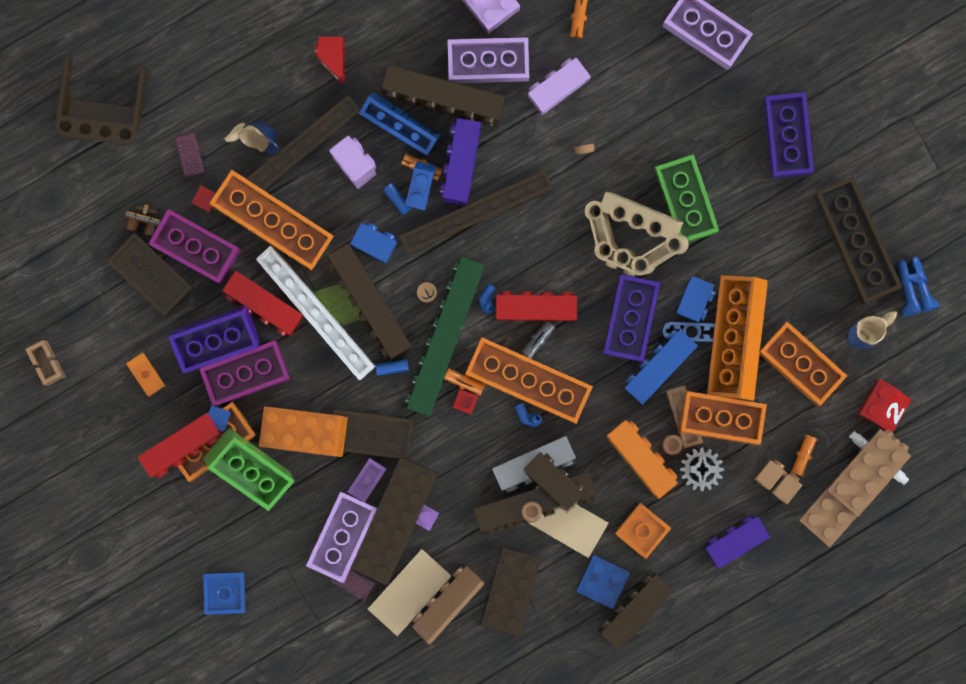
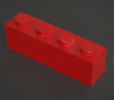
M235 271L223 289V292L226 293L225 298L234 304L238 301L243 306L247 305L251 315L253 312L260 315L258 318L266 325L272 323L276 326L275 331L284 337L286 334L292 336L304 315L237 271Z
M502 291L500 295H496V320L577 321V296H573V292H561V296H553V292H541V295H533V292H521V295H513V292Z
M206 413L138 456V459L150 478L156 476L159 479L168 473L167 469L174 466L176 468L185 462L184 458L188 455L193 457L203 451L201 449L202 446L207 443L209 446L219 440L218 436L222 432L218 429L210 414Z

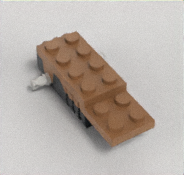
M877 429L868 440L853 431L849 438L860 449L799 519L804 526L828 547L833 545L892 478H895L903 485L909 481V478L901 471V467L911 457L907 453L909 447L905 443H901L898 438H895L889 429L885 431Z

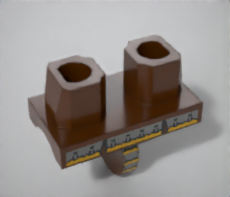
M146 202L144 207L137 205L136 211L142 212V215L126 211L124 217L127 218V230L137 232L139 223L142 222L146 223L144 234L154 235L161 220L148 217L149 215L156 216L157 210L151 209L150 202Z

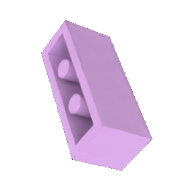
M569 58L561 64L562 68L559 71H551L545 76L546 80L541 84L537 82L529 88L528 97L542 115L590 80L591 76L577 58L573 60Z

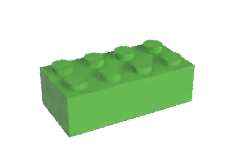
M694 154L655 167L654 172L669 216L683 222L679 233L684 235L688 242L718 233L719 228Z
M230 428L203 458L209 470L268 511L294 482L289 470Z

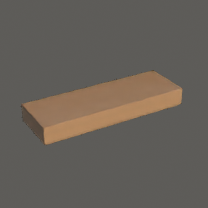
M685 385L666 391L677 429L679 427L684 392H687ZM679 433L684 449L703 443L701 436Z

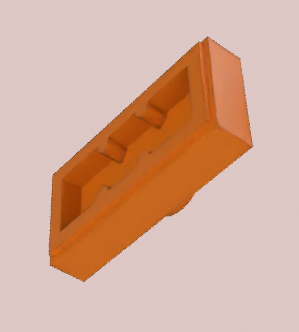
M144 353L126 363L148 397L166 386Z

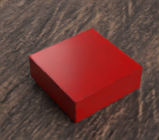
M200 186L192 204L210 213L213 207L209 203L216 193Z
M459 389L453 408L472 414L478 395Z

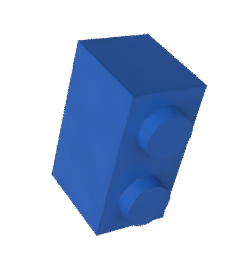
M417 161L407 195L406 206L425 210L437 166Z
M369 222L366 225L361 223L350 245L387 264L397 245V241L394 240L395 236L386 231L384 234L376 231L378 227Z
M691 276L675 314L695 323H699L700 319L704 321L708 311L705 308L708 301H712L716 292L712 290L714 285Z

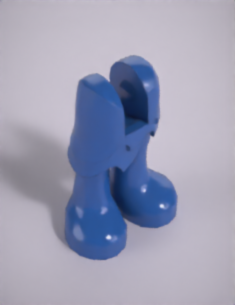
M917 256L910 258L913 273L910 274L904 259L897 262L899 281L903 285L906 296V305L902 309L903 317L915 315L921 311L928 312L940 308L938 301L930 295L926 285L928 283L927 276ZM913 285H916L918 287V291L921 298V307L917 300Z

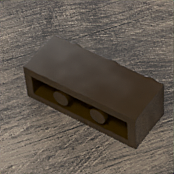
M539 452L523 469V472L568 514L584 497L582 492L584 489L576 481L572 483L568 479L569 474L562 467L558 469L553 464L555 461L547 453L543 455Z

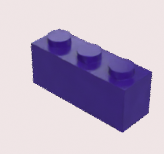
M750 515L741 520L742 525L737 528L733 525L726 529L724 536L719 539L715 536L707 541L708 545L704 548L716 568H721L770 538L758 516L752 517Z

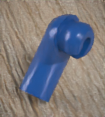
M489 283L479 296L481 310L486 314H491L495 310L491 296L496 288Z
M524 403L515 406L522 424L536 427L542 422L539 414L527 412Z

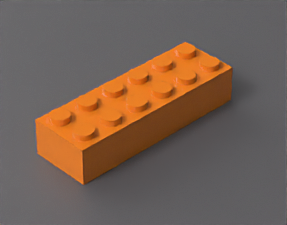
M233 170L230 171L209 203L210 206L310 271L314 268L334 237Z
M721 275L707 395L754 401L768 280L756 277Z
M481 338L465 375L574 424L577 423L593 387L485 338Z

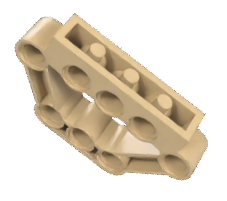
M605 192L602 201H591L585 207V215L590 220L596 244L594 249L596 256L606 261L605 265L608 267L624 269L623 273L633 277L635 274L648 275L659 264L676 254H683L688 249L689 243L687 238L679 233L683 224L682 221L612 192ZM596 206H599L600 208L599 216H596L594 214V208ZM621 207L625 210V215L622 218L618 215V210ZM608 214L615 221H627L633 229H646L649 235L654 237L663 236L666 240L642 256H636L635 252L629 248L620 249L615 243ZM638 215H641L643 218L640 226L636 223ZM657 222L661 225V230L658 233L654 230V225ZM675 239H678L680 242V247L677 250L673 247ZM605 245H609L610 247V253L608 255L604 253ZM624 252H626L628 255V260L626 263H624L621 258ZM641 260L646 262L645 270L640 269L639 263Z

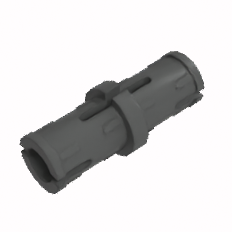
M545 321L537 333L531 336L532 339L521 353L525 357L532 359L539 348L546 344V339L555 330V327Z

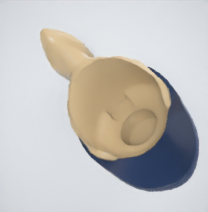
M265 122L240 123L224 138L227 142H234L240 139L246 146L256 148L260 152L264 151L270 156H274L279 152V147L275 143L276 131Z
M888 312L882 318L867 316L858 320L848 331V344L858 349H868L879 344L885 336L886 328L894 322L897 312Z

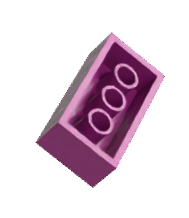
M169 209L149 242L150 246L222 285L241 251L238 247Z
M272 341L258 348L199 368L212 405L215 407L291 380L277 341Z

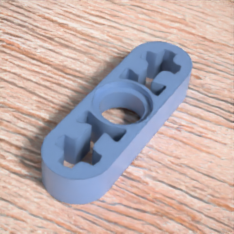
M669 322L662 329V334L666 338L669 333H666V329H669L670 326H673L675 330L681 329L680 326H684L682 331L685 334L686 329L693 326L697 329V335L694 338H690L691 340L713 342V339L708 334H703V339L699 338L701 335L700 326L704 327L703 331H709L710 327H713L715 331V324Z

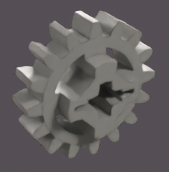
M700 448L699 453L693 449V455L685 454L688 458L687 461L681 460V463L685 465L683 468H680V471L685 472L681 478H687L686 485L688 486L692 483L693 490L697 486H699L700 491H704L705 486L708 490H711V484L713 483L717 486L718 482L716 479L723 478L719 475L720 471H724V468H719V464L723 461H717L718 454L716 453L712 456L711 449H708L706 453L703 448ZM695 457H698L697 462L693 466H689L690 462ZM706 457L712 460L714 466H710L706 462ZM701 464L707 468V472H703V475L697 471V467H700ZM689 473H694L697 476L698 482L694 481ZM710 473H714L712 479L706 482V477Z

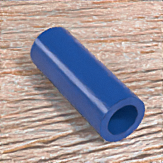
M393 183L383 189L402 215L412 209V207L405 205V198Z
M407 359L375 364L377 376L409 371Z

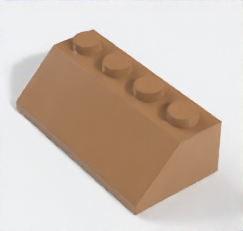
M467 566L464 569L460 567L453 574L455 579L452 583L446 582L439 590L442 594L437 599L433 597L427 603L428 609L424 614L419 612L412 620L415 623L412 628L429 645L484 585V581Z

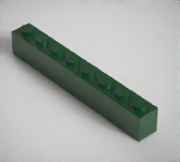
M464 257L460 261L456 260L453 272H456L454 280H449L446 288L449 291L447 299L443 298L439 307L442 310L440 318H435L432 327L435 329L433 337L429 335L425 346L429 349L426 355L422 354L419 366L422 367L419 374H415L412 385L415 386L413 393L409 392L405 404H408L407 409L429 417L431 416L485 265Z

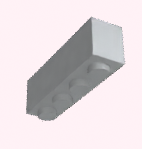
M565 436L492 468L501 490L506 489L508 493L517 489V484L523 481L525 484L533 482L523 472V469L539 452L543 455L547 453L555 461L553 464L556 467L561 465L562 468L574 464L572 460L576 457L567 437Z

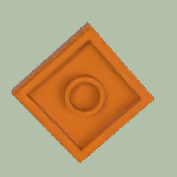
M639 503L614 534L643 558L647 559L670 531L671 527L643 504Z

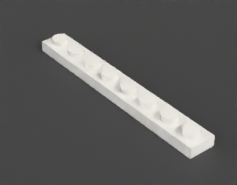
M273 246L267 248L256 259L359 380L376 367Z

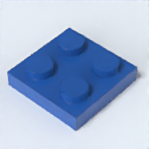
M593 555L576 592L613 609L630 572Z
M244 572L203 574L204 615L246 613Z

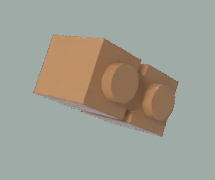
M42 340L25 349L33 365L42 366V368H36V371L43 385L49 386L66 377L59 362L53 360L56 356L48 341Z
M768 460L754 480L765 489L771 490L779 478L783 476L771 493L784 504H788L802 487L799 483L801 479L792 472L787 474L783 470L784 466L777 460H774V462Z

